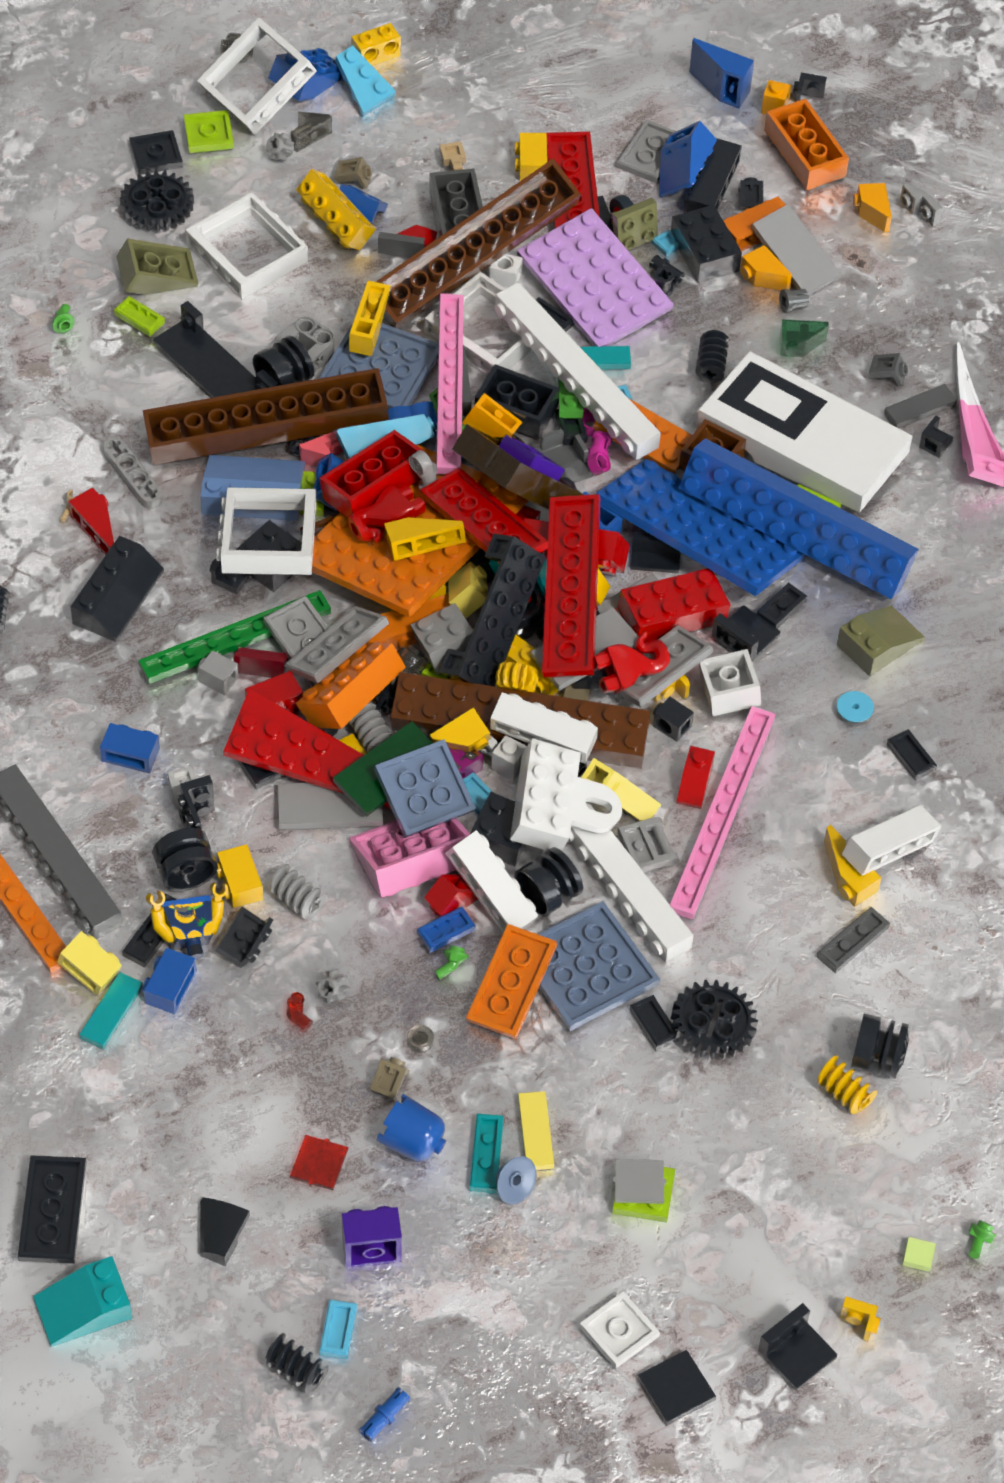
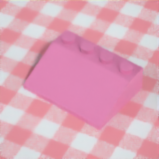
M456 818L404 838L396 820L349 837V841L372 886L381 897L392 896L398 891L409 887H417L425 881L439 878L442 874L457 870L445 853L468 837L470 833Z

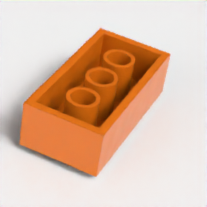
M807 99L767 111L764 131L806 190L846 177L849 157Z
M367 642L314 687L306 690L303 693V697L296 704L301 713L305 715L307 721L315 727L342 729L399 675L406 666L392 643Z

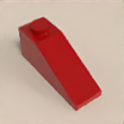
M92 487L68 501L70 516L106 555L114 544L108 512L109 504L103 494H99Z

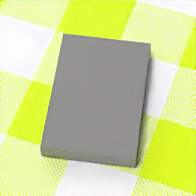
M646 119L618 159L616 168L657 183L660 179L661 149L668 136L676 131Z

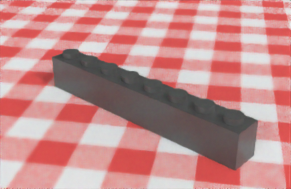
M14 764L1 771L0 810L7 822L11 820L14 824L13 829L20 840H25L31 857H37L40 861L41 871L46 877H51L57 894L59 896L63 894L66 898L65 902L71 914L76 913L80 918L79 923L86 934L90 933L97 940L121 927V911L17 765Z

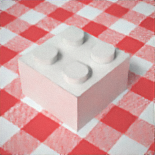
M748 649L706 658L699 663L700 680L712 716L748 709L752 706H761L760 684Z

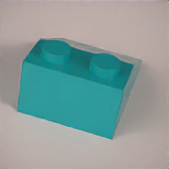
M113 1256L87 1264L33 1296L51 1347L132 1319L131 1305Z

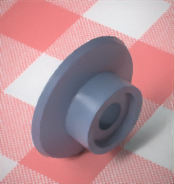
M520 1156L509 1160L499 1168L496 1175L497 1190L500 1198L505 1203L518 1204L532 1192L537 1177L536 1167L532 1160Z

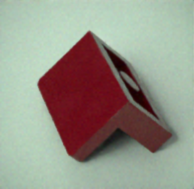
M238 647V652L234 653V662L238 663V674L273 678L286 672L284 665L288 662V657L285 653Z

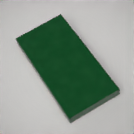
M411 721L333 777V782L367 817L388 802L373 769L374 766L433 744V742Z

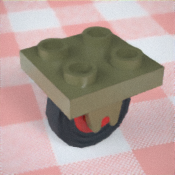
M619 195L611 199L609 209L612 217L613 234L628 251L646 244L658 236L657 202L653 198L637 204H633L626 195Z

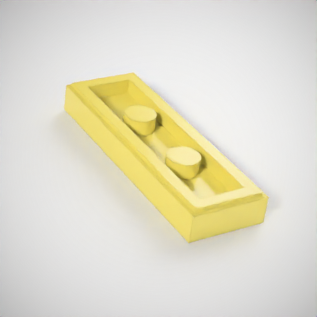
M546 1091L518 1093L525 1157L532 1160L536 1170L554 1169Z

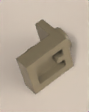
M363 157L338 161L334 174V179L337 183L357 180L362 188L368 187L369 180L372 177L371 168L366 164Z
M390 1057L389 1061L381 1059L369 1089L396 1100L405 1076L410 1073L409 1069L404 1068L406 1062L394 1057Z

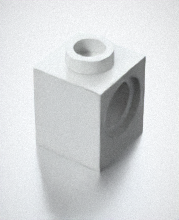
M505 254L488 266L486 273H489V278H493L499 285L508 288L519 282L522 274L523 258Z

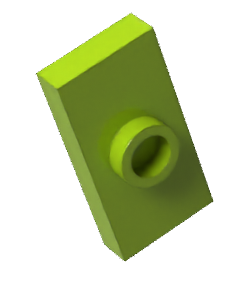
M130 296L114 309L115 316L149 337L165 324L163 316Z

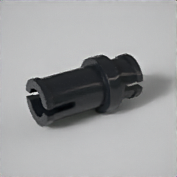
M655 255L651 261L654 263L649 264L650 268L656 271L657 268L668 267L674 271L675 278L672 282L676 286L683 281L680 277L684 278L685 273L671 265L668 259H662L659 255Z
M396 677L393 685L391 681L376 696L375 710L380 711L383 707L382 714H388L393 707L398 677Z

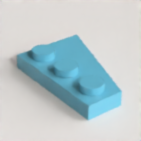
M353 45L336 56L335 62L344 81L349 85L353 100L358 104L361 117L369 114L395 96L396 91Z

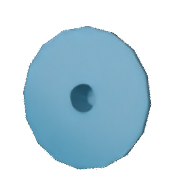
M850 691L840 696L837 701V710L848 721L863 722L873 714L874 704L868 695L858 691Z

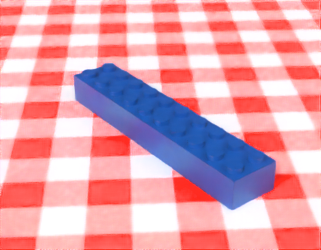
M706 438L694 447L679 485V489L891 600L902 589L919 551L918 548Z

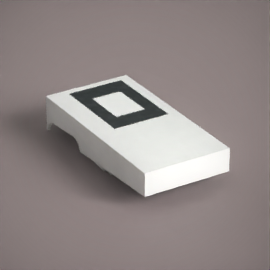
M751 351L721 381V385L692 415V417L698 415L697 428L706 419L745 438V450L752 455L755 463L859 513L910 452L912 435Z

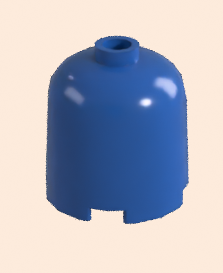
M402 1094L401 1103L398 1101L395 1103L383 1123L387 1126L384 1135L379 1133L376 1140L411 1160L423 1162L428 1160L434 1153L439 1155L447 1142V1140L443 1139L445 1123L440 1116L409 1096Z

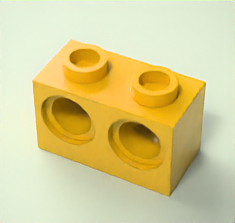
M388 23L351 36V46L353 45L373 66L400 56L401 36L393 25Z

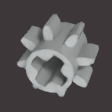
M275 132L274 136L268 139L266 151L272 153L271 159L286 161L287 157L293 154L294 142L289 141L290 135Z
M339 969L320 973L322 979L316 982L319 992L318 996L327 998V1003L345 999L344 992L351 988L347 980L348 976L339 974Z

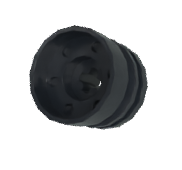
M291 335L275 342L272 347H266L252 358L255 373L262 369L265 370L278 382V386L308 381L314 377L313 362L302 343Z
M555 847L547 850L545 854L539 855L536 862L531 861L515 871L514 878L520 885V891L525 898L533 902L536 908L535 912L542 917H546L559 909L562 902L567 903L573 897L580 895L584 888L581 876L574 863L563 851Z
M864 1013L850 1068L868 1072L872 1062L875 1061L878 1062V1075H883L885 1064L891 1065L889 1078L896 1079L897 1073L903 1066L907 1052L909 1024L902 1023L899 1034L893 1033L895 1021L891 1020L887 1030L884 1031L881 1030V1017Z

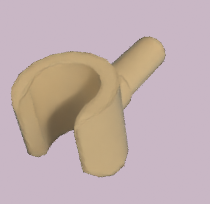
M73 490L67 492V506L59 519L62 523H65L70 514L68 501L75 498L73 497Z

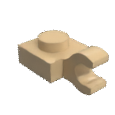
M462 142L440 144L439 152L443 165L451 166V171L462 170V164L466 163Z

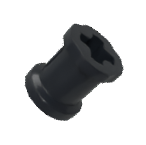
M668 267L657 268L654 272L655 283L669 297L673 292L672 281L675 278L674 271Z

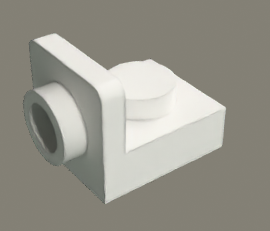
M193 767L167 772L175 808H180L177 795L181 794L180 784L196 779Z

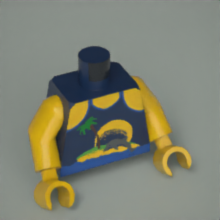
M213 882L210 885V891L214 894L212 899L210 895L165 901L164 893L157 890L158 899L154 902L152 894L148 893L146 901L153 907L150 912L154 931L165 942H169L172 949L186 948L188 956L194 957L196 960L204 956L202 946L209 944L212 936L217 934L221 924L224 909L222 897L227 894L228 886L223 882L222 891L216 893V883Z

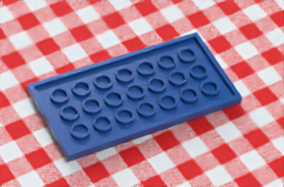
M645 459L596 493L600 496V504L755 597L800 563L805 554L679 489L682 479L648 459Z

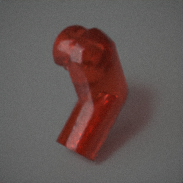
M294 992L287 999L286 1015L289 1020L302 1030L308 1031L313 1024V1020L303 1014L304 996L299 992Z

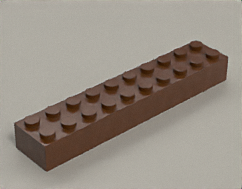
M551 159L377 280V283L391 285L383 318L389 326L400 329L440 301V293L450 294L577 205L581 193L556 161Z
M379 368L142 410L153 465L324 435L339 428L389 420L388 405Z
M403 672L399 674L391 714V729L394 731H399L413 721L424 734L430 736V734L474 707L489 730L491 737L499 744L506 734L490 729L493 711L503 692L508 695L516 694L530 703H540L547 709L555 712H565L576 720H587L595 727H598L597 739L588 761H592L595 758L601 763L642 769L651 710ZM511 737L512 739L524 744L525 746H528L529 744L525 741Z

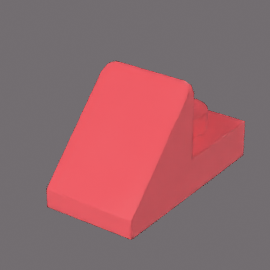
M334 431L299 444L300 461H305V464L317 467L320 459L328 454L338 455L343 452Z

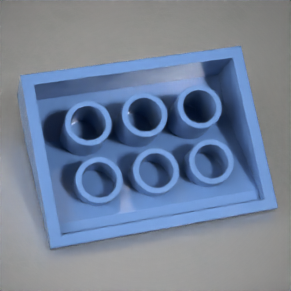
M209 455L200 496L202 514L218 516L225 514V512H222V497H227V488L302 489L305 461ZM234 509L233 517L299 521V510Z

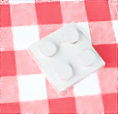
M624 1291L583 1320L579 1327L615 1369L656 1340L660 1335L659 1330Z

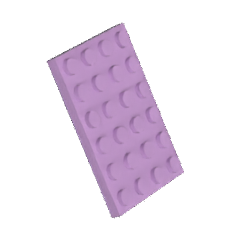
M592 208L517 250V256L523 258L524 265L566 315L573 320V323L593 346H610L673 309V302Z

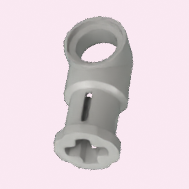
M418 450L409 457L411 468L420 478L419 490L438 480L436 478L437 465L431 462L429 456L424 451Z

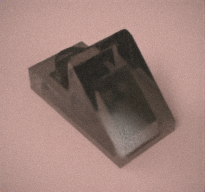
M298 112V127L291 131L294 151L297 153L331 134L332 116L321 113Z

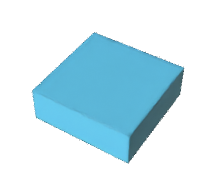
M669 229L651 241V244L666 257L678 250L679 247Z

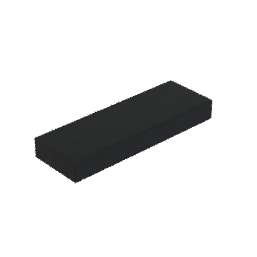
M166 893L164 894L165 901L178 900ZM151 913L122 951L123 957L144 968L164 943V940L153 929Z

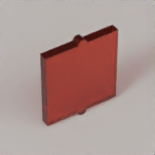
M305 1135L290 1178L308 1183L310 1187L315 1185L333 1191L349 1147L330 1142L328 1138L323 1140Z

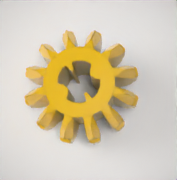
M503 662L496 671L495 679L497 687L534 693L539 677L538 670L533 666L518 662Z

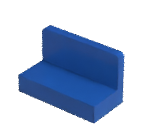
M341 184L339 188L371 224H373L377 212H385L388 203L351 185Z

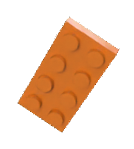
M629 399L661 432L659 448L642 458L654 461L658 466L675 474L679 469L681 449L692 434ZM594 422L593 428L595 431L608 433L601 423ZM612 438V441L621 445L615 438Z
M507 924L467 1014V1022L517 1039L556 950L557 941Z

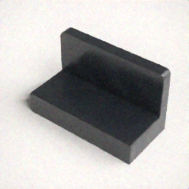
M633 532L630 568L631 570L679 573L681 552L649 533Z

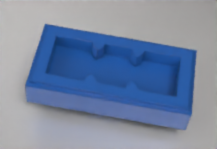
M460 907L418 928L417 935L428 951L432 953L475 931L476 925L465 909Z

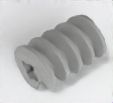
M368 703L349 721L350 726L354 729L355 734L367 753L393 735L390 732L389 726L385 725V720L381 717L380 711L375 710L376 705Z
M284 864L274 874L270 883V892L273 895H277L279 900L285 901L286 905L292 907L296 913H300L303 919H310L316 916L325 906L327 894L320 896V888L316 887L313 889L314 885L312 882L305 883L306 878L304 876L298 877L297 870L290 871L291 866Z

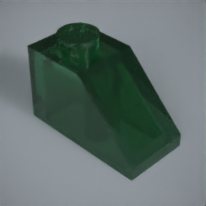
M782 319L780 356H806L826 341L829 322Z

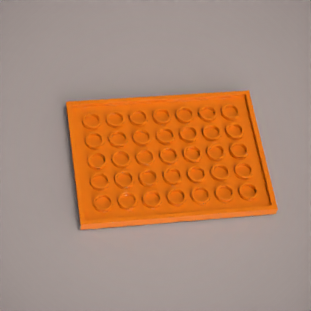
M417 445L426 452L431 462L436 464L437 453ZM461 463L463 471L515 514L529 502V500L505 489L485 473ZM436 474V478L439 479L446 474ZM420 480L409 486L413 492L414 499L421 498L419 490ZM421 498L425 503L426 512L416 518L447 520ZM340 512L314 537L312 572L410 618L480 547L465 535L466 543L394 561L387 542L385 528L367 525V527L380 529L384 534V538L378 543H375L374 540L359 541L350 530L348 517Z

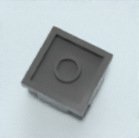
M562 429L540 437V447L536 449L565 469L561 478L567 477L574 483L593 476L588 467L589 451L579 434L574 435L573 445L563 444L564 432Z

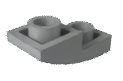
M908 183L903 184L900 196L903 207L907 208L912 215L921 212L922 217L927 219L932 226L939 224L943 207L921 189Z

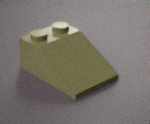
M127 238L116 256L125 292L149 295L197 287L199 284L190 248Z
M891 605L860 614L841 626L837 646L871 677L925 640V636Z

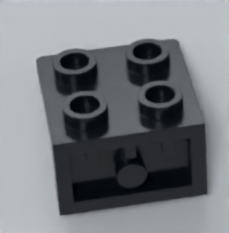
M745 605L741 606L729 618L720 613L714 618L712 637L732 652L748 649L751 661L755 660L769 647L781 633L780 630Z
M210 775L180 784L181 794L177 795V799L181 809H178L182 824L187 823L188 828L202 830L199 817L206 816L210 812L215 811L213 782Z
M804 1303L761 1336L758 1351L795 1390H799L837 1359V1353L809 1325L810 1310Z

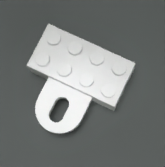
M532 738L522 754L510 840L543 850H549L552 847L562 850L570 838L571 826L596 833L611 830L621 818V801L617 794L606 785L578 777L581 752ZM586 802L606 807L609 814L589 809L586 806Z

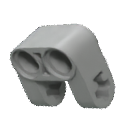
M310 317L299 318L276 339V342L281 341L283 337L291 335L302 343L313 362L314 372L322 367L334 354L333 332Z

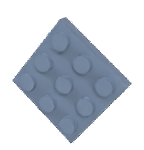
M445 739L377 764L373 768L404 838L474 812L476 809Z

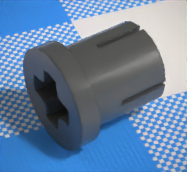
M782 289L779 294L780 307L783 312H791L792 309L807 307L809 297L806 289L791 291Z

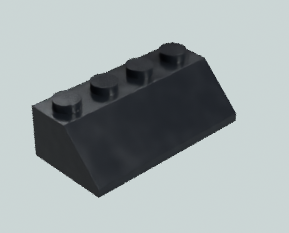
M118 536L70 606L72 624L117 642L163 574L164 568L141 544Z

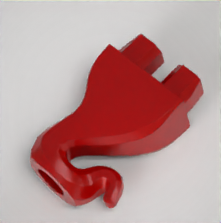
M392 484L381 492L374 504L353 512L348 518V524L357 540L364 542L374 540L375 543H378L384 538L383 532L377 528L367 527V525L385 528L384 524L408 517L416 518L426 512L425 503L420 497L414 499L413 492L407 484L398 489Z
M645 631L635 641L636 650L624 644H615L599 652V654L594 656V670L597 671L605 668L608 677L599 680L602 693L614 692V694H617L634 685L640 676L655 675L662 672L670 663V654L666 645L660 639L644 643L648 636V633ZM649 653L651 659L647 658L643 654Z

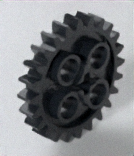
M155 170L154 174L150 175L146 171V176L143 177L137 174V180L130 178V184H124V190H121L120 197L121 212L125 213L126 220L131 219V225L138 223L139 229L147 226V230L150 231L152 227H156L157 232H159L161 227L168 231L169 225L177 228V221L185 223V217H190V211L194 210L193 189L189 188V182L183 183L182 176L176 179L175 173L168 176L166 170L162 174Z
M704 980L702 987L697 982H694L692 989L686 986L684 993L678 994L677 1001H674L670 1019L673 1020L671 1028L677 1029L675 1037H683L682 1046L690 1044L691 1053L696 1049L700 1050V1057H703L707 1052L710 1053L711 1060L714 1059L715 1054H719L722 1060H724L727 1052L732 1057H735L737 1050L743 1053L745 1046L751 1045L752 1038L755 1037L758 1020L755 1019L757 1010H751L753 1001L745 1002L746 993L737 994L739 987L736 986L730 990L728 989V982L721 987L718 980H715L713 985H709L708 981ZM722 1002L712 1035L707 1037L706 1034L717 1003Z

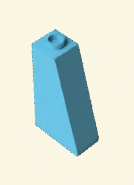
M425 414L339 428L334 430V433L348 460L394 429L418 445L435 436L433 433L435 426L430 417L426 418Z

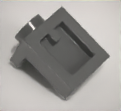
M900 353L874 355L869 374L872 379L894 377L897 386L903 385L905 376L908 374V366L903 361Z

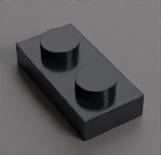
M788 582L757 611V615L778 629L807 602V595Z

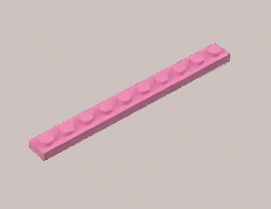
M440 293L437 474H448L458 467L461 468V456L452 450L462 433L464 295Z
M753 706L750 709L670 903V906L677 915L692 920L695 917L774 723L775 713Z

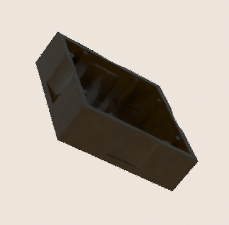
M466 424L452 450L505 489L548 510L550 497L584 495L562 478L557 481L521 463L499 447L501 441Z

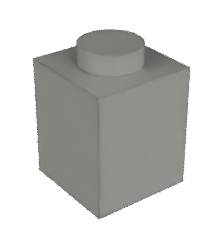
M213 650L198 665L199 682L223 695L229 691L239 678L238 663Z

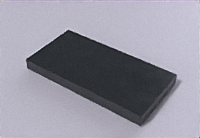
M30 1155L18 1261L75 1264L87 1164L86 1158Z

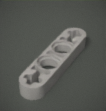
M119 437L106 439L103 443L106 459L141 505L147 509L159 507L162 503V491L130 448ZM115 449H119V455H118V456H117V452L115 451ZM125 461H129L133 464L129 468H123L120 466L121 463ZM137 477L145 479L141 484L132 482Z

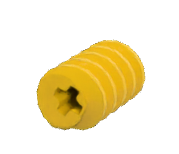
M835 1055L822 1068L817 1083L820 1086H825V1090L828 1093H833L835 1100H841L843 1107H849L851 1114H857L872 1103L877 1095V1090L870 1094L867 1093L871 1085L867 1083L861 1087L860 1083L863 1078L859 1076L853 1080L852 1076L855 1071L850 1069L845 1073L844 1069L847 1064L842 1062L837 1066L836 1063L839 1057Z

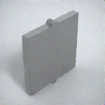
M615 1159V1177L612 1179V1183L615 1184V1202L664 1204V1186L666 1185L664 1160Z

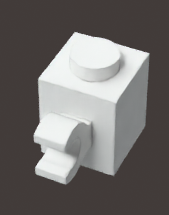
M507 735L499 744L491 737L488 740L489 744L481 749V752L492 757L491 770L514 781L520 773L522 754L527 746Z

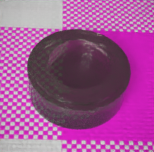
M416 1025L410 1028L407 1033V1045L412 1051L423 1053L432 1048L434 1034L429 1027Z

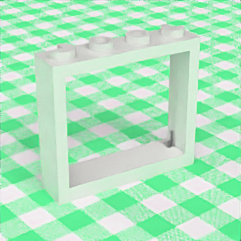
M258 17L218 57L217 61L202 74L197 82L213 99L255 135L317 71L306 57ZM267 34L297 60V63L245 115L214 87Z
M252 192L185 230L186 245L241 300L308 262L309 249L304 240L294 234L292 228L288 225L286 226L279 216L272 212L264 201H260ZM252 215L289 253L245 277L208 239Z
M479 272L454 294L464 295V309L479 295L495 304L496 294L505 288L495 282L493 278H489L482 272ZM440 306L425 317L424 334L439 343ZM463 335V348L465 347L467 363L486 377L494 364L510 369L532 350L520 339L497 359Z
M227 488V497H222V512H225V514H220V529H223V531H219L218 545L222 546V548H217V561H221L222 573L312 575L316 489ZM234 509L304 510L301 551L230 550Z

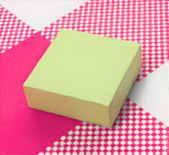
M908 1237L902 1266L930 1272L936 1243Z

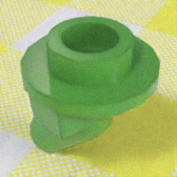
M62 304L53 319L52 327L57 333H66L74 325V317L68 313L70 311L68 304Z
M450 946L449 949H444L443 954L448 963L435 970V973L439 979L444 978L455 971L459 964L469 959V955L465 954V949L457 946Z
M979 1220L977 1224L972 1222L969 1233L974 1236L969 1251V1256L973 1259L980 1257L984 1241L991 1244L997 1235L992 1232L994 1227L982 1220Z

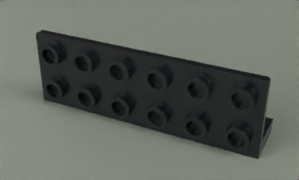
M189 301L181 304V321L153 339L154 344L212 398L278 386V382L263 369L256 373L255 377L204 330L203 314Z
M494 533L485 557L492 561L500 562L465 652L448 649L439 672L445 676L463 679L468 683L495 687L496 671L499 665L505 662L546 557L514 536Z

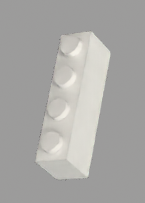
M503 692L493 711L490 729L530 743L533 738L581 752L580 762L586 764L598 732V727H595L587 720L579 721L571 718L565 712H555L547 709L540 703H530L516 694L508 695Z
M922 805L913 809L907 808L900 815L890 816L878 825L873 824L863 832H855L850 835L846 840L847 845L842 855L863 876L931 844L941 825Z
M476 830L445 854L502 933H504L507 924L522 928L538 916L535 912V905L530 899L525 898L520 891V885L517 880L509 876L501 858L493 854L489 848L488 840Z

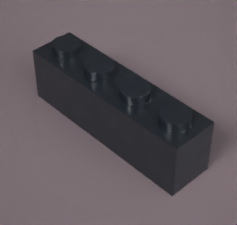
M716 138L717 141L713 146V152L706 158L704 168L698 173L699 177H696L697 180L691 187L692 192H687L684 205H687V212L714 205L718 210L740 162L742 145Z

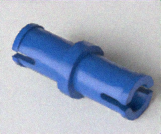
M397 1387L382 1405L379 1404L375 1407V1413L358 1429L360 1434L365 1439L369 1437L368 1441L373 1442L387 1424L391 1425L395 1421L394 1417L411 1400L408 1394Z

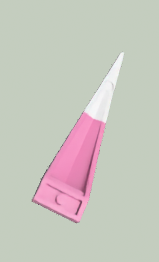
M957 342L954 346L963 460L967 463L969 476L1004 487V452L982 410L960 343Z

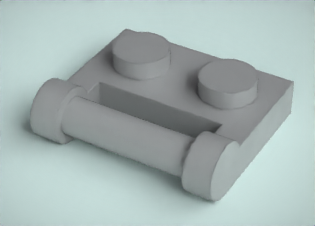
M653 817L618 827V835L624 848L643 872L664 866L673 867L680 861L677 853L673 852L663 830L664 823L660 817ZM648 831L654 833L663 855L658 856Z

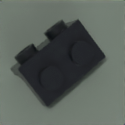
M242 906L237 911L215 951L240 968L248 962L253 963L261 952L258 949L260 943H264L272 933V929L269 927L273 919L268 917L264 921Z

